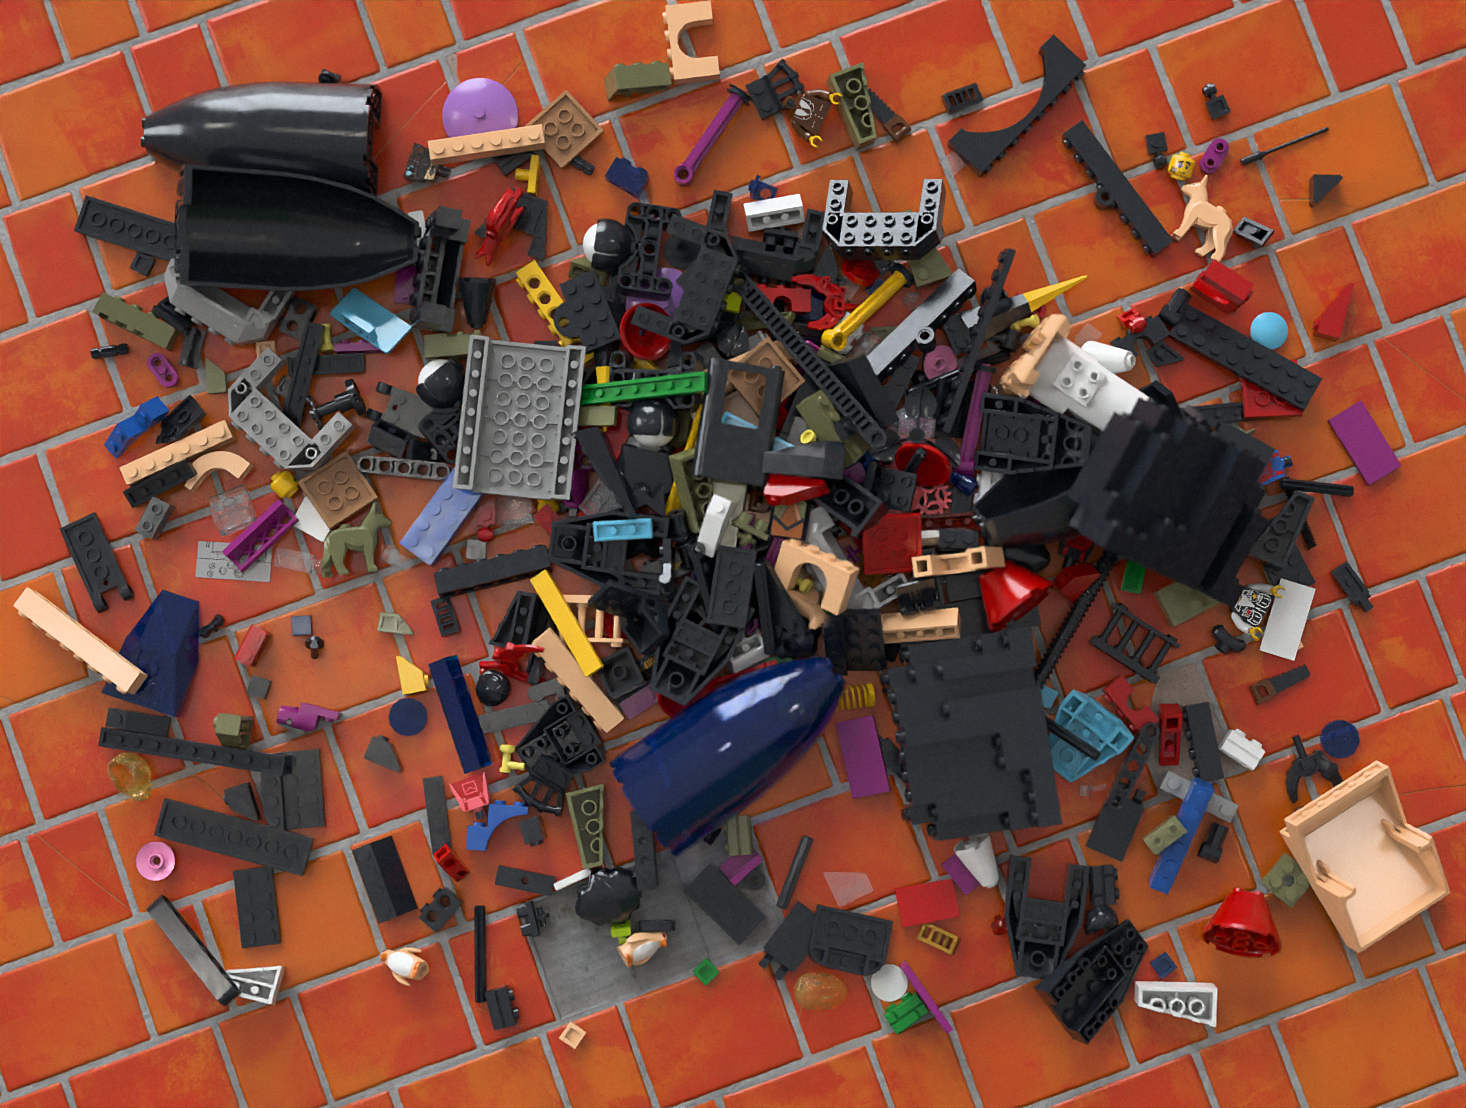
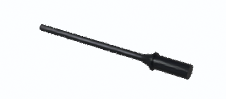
M1325 127L1267 151H1257V153L1241 158L1240 163L1244 166L1257 160H1262L1267 154L1326 132L1329 128Z

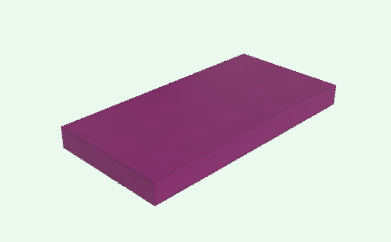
M1362 401L1357 402L1327 420L1367 486L1402 466Z
M874 715L836 723L852 798L891 791Z
M903 961L900 963L899 966L942 1028L946 1033L951 1032L953 1028L907 962Z

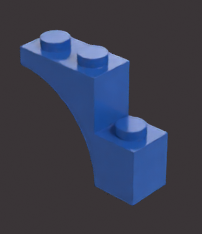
M158 396L141 404L133 416L117 423L106 440L105 447L116 459L121 457L128 447L142 434L162 422L170 410Z
M494 800V803L489 804L487 826H485L484 822H473V825L468 826L466 849L486 851L494 830L510 817L528 815L530 806H525V802H514L513 805H506V801Z

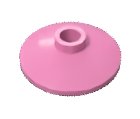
M937 345L934 351L927 353L923 364L924 373L928 379H932L955 370L957 359L950 347Z
M150 842L139 850L136 857V866L139 873L146 879L153 881L162 880L173 871L175 855L172 849L165 843ZM156 857H159L161 860L159 864H156L154 861Z

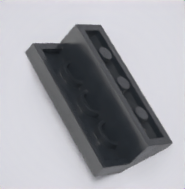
M865 352L850 359H847L845 356L829 364L832 373L881 429L899 421V417Z

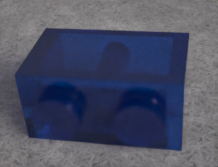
M616 157L605 175L606 181L639 199L650 180L649 175H647L648 172L641 167H633L632 163L624 157L621 159Z

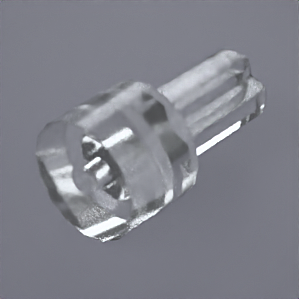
M388 544L380 559L389 564L393 562L410 570L414 561L398 553L399 550Z

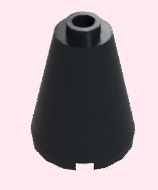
M459 277L458 283L467 324H471V328H482V325L487 323L497 283L496 278Z

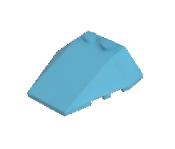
M1073 689L1062 701L1054 722L1099 750L1101 755L1094 761L1050 732L1049 744L1053 768L1071 783L1098 765H1102L1110 758L1122 753L1135 737L1117 716L1091 696Z

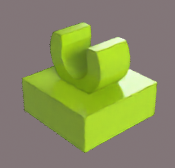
M630 920L622 925L611 923L612 938L618 937L619 944H625L627 936L631 935Z

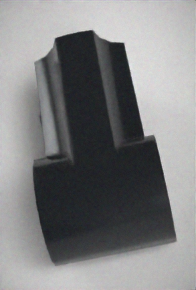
M1178 287L1168 304L1166 303L1158 314L1161 321L1173 328L1182 316V311L1192 295L1187 290Z
M1212 822L1206 840L1202 842L1199 848L1198 857L1217 864L1221 858L1222 846L1229 828Z

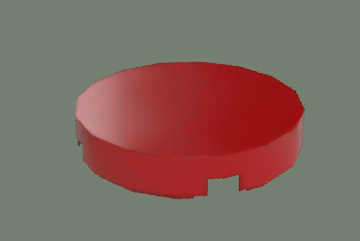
M844 260L842 262L841 269L844 275L856 284L869 286L878 277V269L876 268L875 270L871 260Z

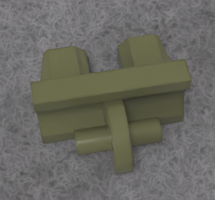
M742 511L737 520H732L731 525L744 531V533L738 531L736 536L741 538L740 545L746 546L748 542L751 544L755 543L756 539L751 536L767 541L769 535L766 532L769 523L758 519L755 526L752 527L749 524L753 515Z

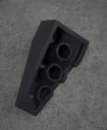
M823 440L764 452L762 472L840 482L844 466V442Z

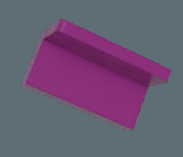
M754 849V854L731 856L720 866V869L735 886L761 863L763 858Z

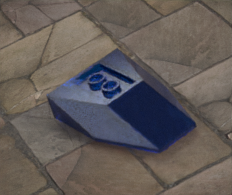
M162 590L125 638L119 652L125 659L148 675L134 695L121 693L116 689L117 685L115 683H108L107 681L101 693L169 716L180 717L199 664L198 631L200 602Z

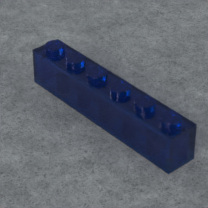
M457 655L445 657L428 664L464 774L493 765Z

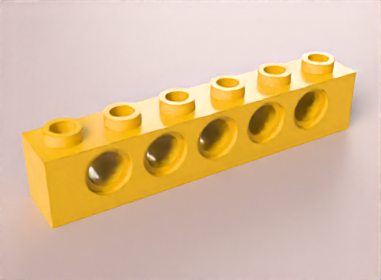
M533 260L517 271L518 278L515 280L521 289L524 287L529 293L526 296L532 305L536 303L540 308L537 312L543 320H548L550 323L548 328L551 333L559 336L561 339L558 341L560 346L566 347L577 342L582 343L580 338L568 339L562 336L555 328L551 315L563 301L536 261ZM532 281H539L540 286L538 288L532 289L530 287ZM549 296L551 300L548 304H542V297ZM562 319L559 324L560 327H567L569 320ZM593 352L590 354L585 353L584 367L594 361Z

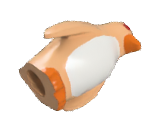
M663 931L634 933L627 939L625 944L618 946L617 949L628 968L632 964L635 966L642 965L654 955L659 947H667V934Z
M413 947L395 951L388 949L384 950L380 955L381 962L391 969L396 980L407 986L411 984L405 978L421 980L429 973L427 962L413 954L414 952H422L420 949Z

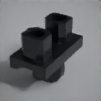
M785 225L773 227V229L765 227L763 238L765 249L773 251L776 249V245H782L785 253L792 254L796 247V242H798L799 232H792V229L784 228Z
M528 901L525 905L516 908L518 919L527 916L529 918L530 924L520 926L522 936L533 935L534 938L540 935L537 920H539L541 927L546 926L545 918L550 917L549 913H543L542 907L536 908L538 913L536 916L533 901Z

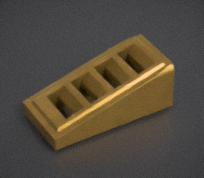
M930 923L922 925L916 938L954 956L961 941L960 937ZM930 927L932 928V930L929 934L928 939H926L924 937L927 933L928 928ZM938 931L939 933L935 942H932L935 932ZM943 934H944V935H946V938H945V940H944V942H943V944H942V946H941V945H939V943H940V941H941V939H942V936H943ZM950 938H953L954 940L950 948L947 949L946 947L950 941Z

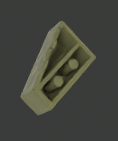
M653 61L650 64L637 62L629 66L616 64L604 78L608 101L614 100L613 97L616 95L625 94L626 98L631 97V93L643 92V94L666 91L672 85L668 62L661 63V61Z

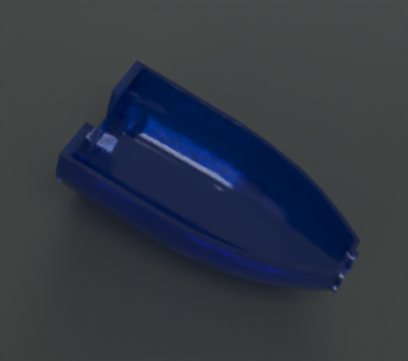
M828 657L798 659L746 673L695 700L610 761L611 768H615L612 771L615 779L619 784L622 783L624 785L621 790L648 829L652 832H657V840L665 848H671L669 851L672 855L681 857L752 806L777 786L811 751L827 728L846 691L844 685L847 682L841 674H835L833 671L835 666Z

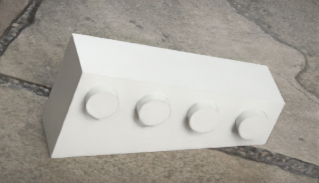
M1135 981L1134 1001L1138 1006L1216 1027L1217 988L1213 983Z

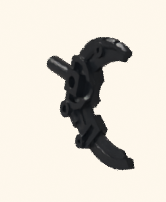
M1299 734L1292 736L1300 757L1292 761V765L1286 773V791L1292 803H1296L1298 800L1297 788L1301 776H1312L1318 771L1322 773V777L1332 783L1333 787L1343 782L1338 772V764L1328 760V757L1319 749L1307 755Z

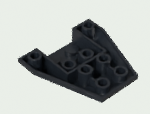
M568 694L550 704L516 746L515 750L522 762L525 763L529 774L532 772L541 754L574 771L575 774L591 771L606 762L604 743L590 717L582 710V706Z

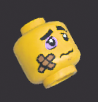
M1180 152L1179 155L1171 157L1168 167V173L1171 174V178L1181 181L1191 178L1195 161L1190 158V154Z

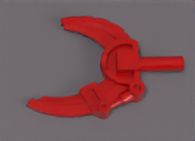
M802 274L791 278L792 282L813 286L815 291L826 296L824 300L826 315L817 321L808 322L807 328L816 329L818 331L830 329L843 318L844 311H854L860 306L858 304L845 303L844 294L846 293V288L843 286L839 287L830 282L829 276L819 277L811 274Z
M508 642L504 649H495L492 659L495 661H480L479 667L480 669H500L505 676L528 683L529 674L519 670L520 664L517 659L523 657L524 653H543L545 648L534 645H515ZM540 677L538 683H543L546 681V679Z

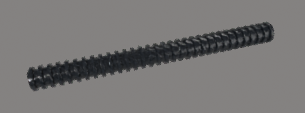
M1106 549V551L1102 552L1103 556L1099 557L1100 561H1097V566L1094 567L1101 576L1076 599V602H1073L1074 606L1070 607L1071 611L1064 618L1065 622L1061 623L1062 627L1058 628L1059 632H1056V637L1052 638L1053 642L1046 649L1047 653L1043 654L1044 658L1040 659L1041 663H1038V668L1034 669L1035 685L1040 686L1041 690L1044 689L1043 685L1047 684L1046 680L1050 678L1049 674L1053 673L1052 669L1056 668L1055 664H1058V659L1062 658L1061 654H1064V649L1068 647L1067 643L1071 642L1070 638L1074 637L1073 633L1077 632L1076 628L1080 627L1079 623H1082V618L1086 616L1085 612L1089 611L1088 607L1092 606L1091 602L1095 601L1094 597L1098 596L1097 592H1100V587H1103V582L1107 580L1106 576L1110 575L1109 571L1113 570L1111 567L1115 566V561H1118V556L1120 555Z

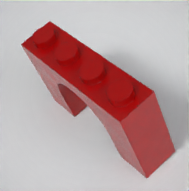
M1214 259L1206 271H1202L1189 290L1228 314L1231 311L1235 312L1237 308L1249 300L1253 294L1251 289L1254 284Z

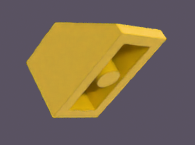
M396 656L403 695L428 691L427 686H430L429 675H425V671L403 656Z

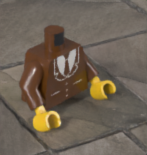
M820 88L807 90L804 94L799 93L796 99L787 96L783 103L784 107L791 110L788 118L791 119V125L796 134L805 141L811 142V145L816 149L819 147L814 145V142L816 140L823 142L817 135L832 103L840 105L841 103L836 102L835 98L838 95L843 97L840 93L832 94V92Z

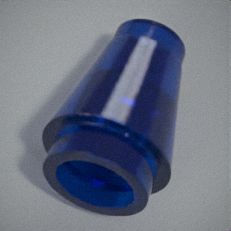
M954 470L948 479L965 495L967 493L971 495L978 484L974 477L955 472Z

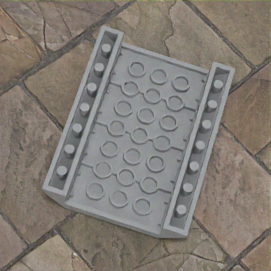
M470 335L453 481L454 489L473 493L550 501L570 500L576 439H573L571 434L577 431L586 346L567 345L566 347L498 341L491 340L488 336Z

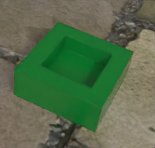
M707 957L692 971L705 986L720 973Z

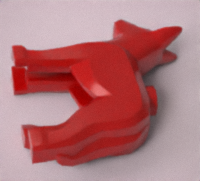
M517 187L514 192L508 188L491 210L485 223L486 238L481 248L475 254L474 259L485 255L486 265L489 266L492 263L500 244L507 238L518 217L525 211L523 206L518 207V209L516 208L519 199L524 195L522 189Z

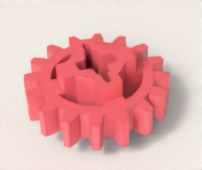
M919 484L918 488L925 492L922 496L923 504L921 506L918 502L913 510L919 509L921 515L925 513L926 519L930 515L937 517V513L942 516L944 514L942 509H949L946 503L952 502L951 499L947 498L952 494L951 492H946L949 486H934L933 489L926 490L925 488L923 489L926 485ZM940 490L943 493V501L939 497L938 492ZM936 491L934 494L935 501L932 500L926 505L928 500L926 494L931 495V493ZM931 506L939 507L936 510H927Z

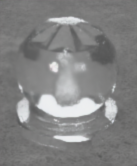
M904 407L896 411L899 421L890 425V429L898 434L899 440L908 437L910 430L916 427L917 417H909ZM932 416L927 419L920 417V428L924 430L925 438L928 440L929 438H934L935 419ZM909 440V441H905V442H902V443H904V444H909V443H913V442H912L911 440Z

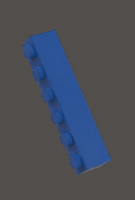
M1193 777L1176 816L1187 832L1160 852L1148 879L1150 888L1169 894L1213 795L1214 788L1212 783Z

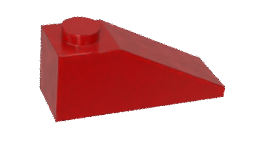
M1354 283L1346 285L1325 310L1314 319L1312 324L1313 336L1331 341L1340 339Z
M770 474L763 494L768 504L788 506L829 494V488L825 480Z
M1179 703L1159 704V765H1179L1183 714Z

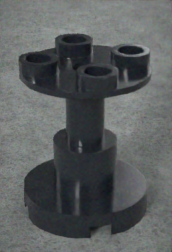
M353 379L345 381L347 391L335 395V400L318 406L312 395L306 396L309 407H312L309 410L313 420H318L316 424L319 431L325 426L323 417L340 410L341 413L355 408L359 416L367 413L363 398H361L360 391Z

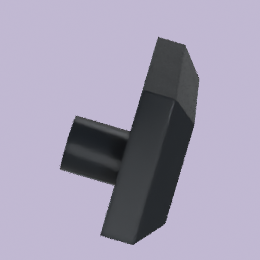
M1163 341L1146 351L1155 367L1184 360V357Z

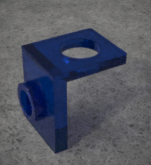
M757 175L755 180H751L748 187L750 198L761 201L775 197L778 190L777 187L761 182L760 175ZM764 188L771 191V196L767 199L760 196V192Z

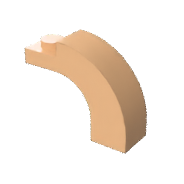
M210 452L192 463L198 474L186 480L187 483L184 486L195 492L206 477L217 470H227L243 481L254 465L231 452Z

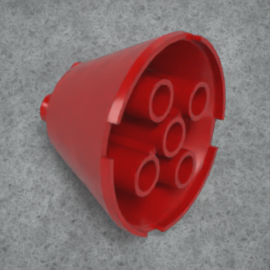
M1008 559L1004 561L1005 567L994 568L989 573H983L978 580L980 581L979 584L991 632L996 633L1007 627L1006 624L1012 619L1016 622L1034 609L1049 595L1048 589H1054L1055 585L1053 582Z
M1233 888V891L1227 895L1202 931V939L1207 945L1212 943L1216 945V950L1231 955L1262 958V955L1270 953V956L1277 955L1282 948L1268 902L1264 898V893L1260 891L1252 893L1242 888Z

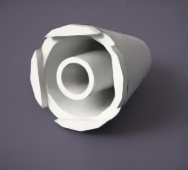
M1088 341L1081 348L1098 359V364L1113 374L1130 371L1136 362L1135 356L1131 351L1096 341Z
M989 834L968 836L969 840L963 842V840L959 841L953 850L978 882L987 888L997 885L1000 877Z

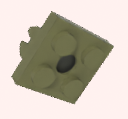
M1283 853L1260 881L1270 893L1275 895L1277 899L1289 908L1295 905L1310 886L1299 864L1287 853Z

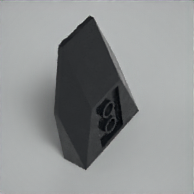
M1126 919L1118 926H1115L1083 947L1033 988L1070 1037L1088 1045L1123 1002L1145 955L1148 944L1132 922Z

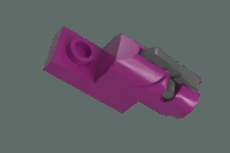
M301 702L300 709H298L299 707L282 705L276 722L278 725L302 735L306 731L317 730L321 716H323L322 720L334 723V720H340L342 713Z

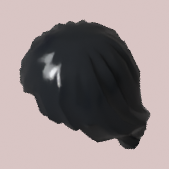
M487 670L478 678L475 688L476 695L480 703H483L486 707L498 706L510 695V681L500 672Z
M1106 905L1093 907L1089 911L1086 923L1084 924L1085 935L1096 933L1105 927L1112 929L1118 926L1119 919L1117 914Z

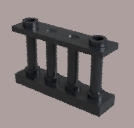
M1116 603L1112 604L1110 608L1116 612L1102 634L1097 637L1092 636L1088 643L1151 684H1157L1160 677L1156 675V670L1171 647L1175 649L1180 647V644L1177 643L1178 639L1170 634L1164 635L1128 612L1129 608L1122 603H1118V605ZM1123 615L1132 622L1118 645L1112 647L1107 644V639ZM1138 626L1148 631L1134 656L1129 658L1123 654L1125 652L1124 648ZM1156 636L1165 643L1151 665L1144 668L1140 665V659Z
M651 809L632 810L630 818L638 891L655 890L659 886L652 811Z

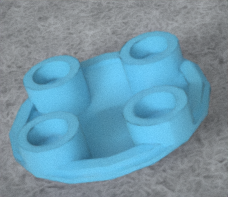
M1264 312L1253 320L1249 336L1252 340L1270 350H1274L1286 341L1288 326L1280 315L1273 312Z

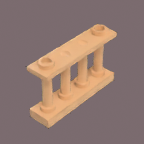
M563 595L569 607L570 604H577L578 623L585 633L586 608H588V600L593 595ZM596 609L595 638H588L589 642L611 643V647H622V644H629V640L621 638V617L615 615L613 638H603L604 612ZM559 631V638L566 646H568L562 634Z

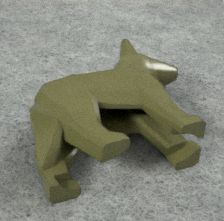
M375 502L361 526L351 527V524L339 525V529L331 531L325 538L324 555L321 562L322 578L333 577L331 571L333 564L339 575L349 574V570L344 565L347 549L364 553L368 573L378 572V567L374 562L375 549L378 544V530L391 526L392 521L376 511Z

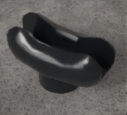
M1216 625L1212 628V637L1217 641L1214 647L1225 655L1229 651L1240 653L1246 648V642L1233 637L1226 631L1223 625Z

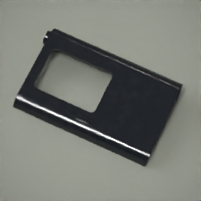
M709 358L707 370L708 392L703 395L691 475L766 487L769 473L762 472L764 452L773 451L785 371L782 370L781 366L771 365L768 368L724 359ZM729 370L760 374L766 378L757 429L724 424L721 421Z

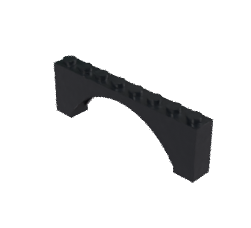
M1054 34L1040 47L1038 52L1043 62V86L1039 100L1029 114L1016 124L998 131L969 132L961 128L948 141L947 147L979 177L983 173L987 175L994 167L992 164L996 160L1000 161L1007 154L1005 150L1009 146L1013 148L1020 141L1018 137L1022 133L1026 135L1033 127L1031 124L1035 120L1039 121L1046 114V108L1048 106L1052 108L1059 101L1057 97L1061 93L1065 95L1071 89V83L1074 80L1079 81L1085 74L1086 64Z

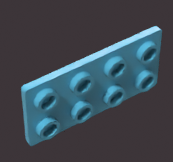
M353 288L330 312L331 317L385 354H389L412 329L409 324L356 288Z

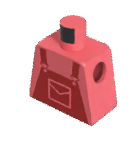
M486 772L449 784L463 812L472 810L475 820L487 817L483 806L491 803Z

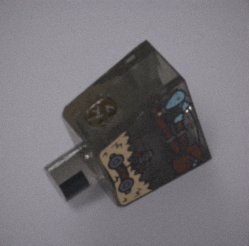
M414 142L403 177L408 182L436 185L439 177L449 179L452 169L443 166V164L432 166L429 149Z

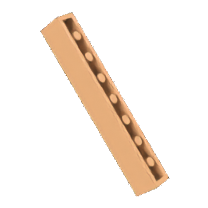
M27 587L13 605L19 610L18 614L25 619L30 618L33 621L31 623L33 626L40 630L43 628L47 631L46 635L52 640L57 639L60 641L59 645L65 650H72L75 653L73 655L81 662L85 660L89 663L88 668L96 673L98 671L102 673V678L108 683H115L117 685L116 689L121 693L134 695L148 675L36 590Z

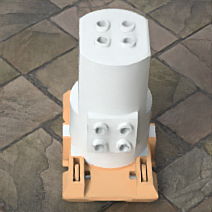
M1052 314L1050 317L1043 319L1041 324L1032 330L1021 347L1026 351V354L1007 368L996 386L1001 395L1014 397L1018 395L1023 399L1030 395L1051 410L1092 425V433L1100 438L1114 411L1121 415L1123 412L1130 414L1138 398L1141 397L1147 401L1148 396L1098 364V359L1066 339L1071 328L1065 315Z

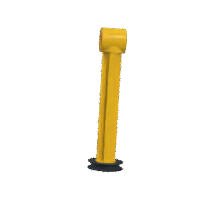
M895 263L894 266H891L890 271L892 275L837 327L823 332L821 336L822 345L836 351L843 350L847 345V338L902 286L910 288L911 285H914L915 279L910 271L900 263Z

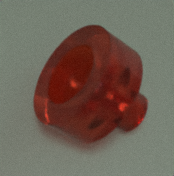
M996 915L994 917L995 921L991 924L993 933L995 935L1008 933L1005 918H1002L1001 915Z

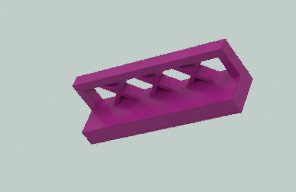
M278 499L222 552L244 573L288 532L299 519L287 505ZM289 514L292 519L287 524H282V519ZM271 529H276L275 535L268 537V532ZM257 542H262L261 548L253 551L254 545ZM243 555H248L247 561L241 565L238 560Z

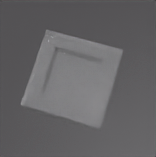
M955 151L939 162V165L951 178L966 166Z

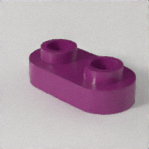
M1217 138L1210 143L1199 162L1201 172L1209 175L1219 168L1229 150L1226 140ZM1221 145L1222 150H1218L1216 146ZM1207 161H1212L1213 166H1208Z
M160 353L151 354L147 360L149 369L163 386L167 388L175 387L179 382L177 371L164 355ZM161 360V365L157 367L156 362ZM172 375V381L168 382L167 377Z

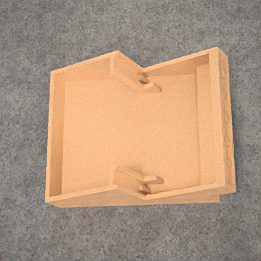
M1378 761L1373 762L1285 818L1286 827L1279 831L1345 944L1358 953L1364 951L1367 947L1381 940L1384 936L1450 894L1433 837L1407 824L1390 769Z

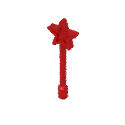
M777 659L765 662L737 673L713 678L712 682L716 686L724 683V681L778 664Z

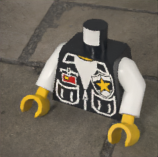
M1264 583L1248 584L1234 608H1229L1231 618L1236 627L1251 635L1255 641H1259L1255 634L1260 632L1264 635L1259 625L1274 598L1272 595L1274 594L1279 599L1283 598L1277 592L1280 589L1285 590V588L1280 585L1274 587Z

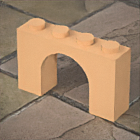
M711 0L666 6V12H663L664 24H668V31H665L666 42H670L671 49H667L668 61L672 60L673 67L669 68L670 78L675 80V85L719 80L718 56L692 58L685 55L678 46L681 34L688 28L713 25Z
M791 538V540L783 541L774 570L786 591L796 586L801 567L804 563L815 564L823 571L827 581L821 608L836 615L844 612L847 608L859 569L854 567L851 562L841 561L834 554L822 552L817 546L805 544L801 540Z
M980 547L967 549V552L914 557L912 558L914 577H938L1005 567L1003 547Z

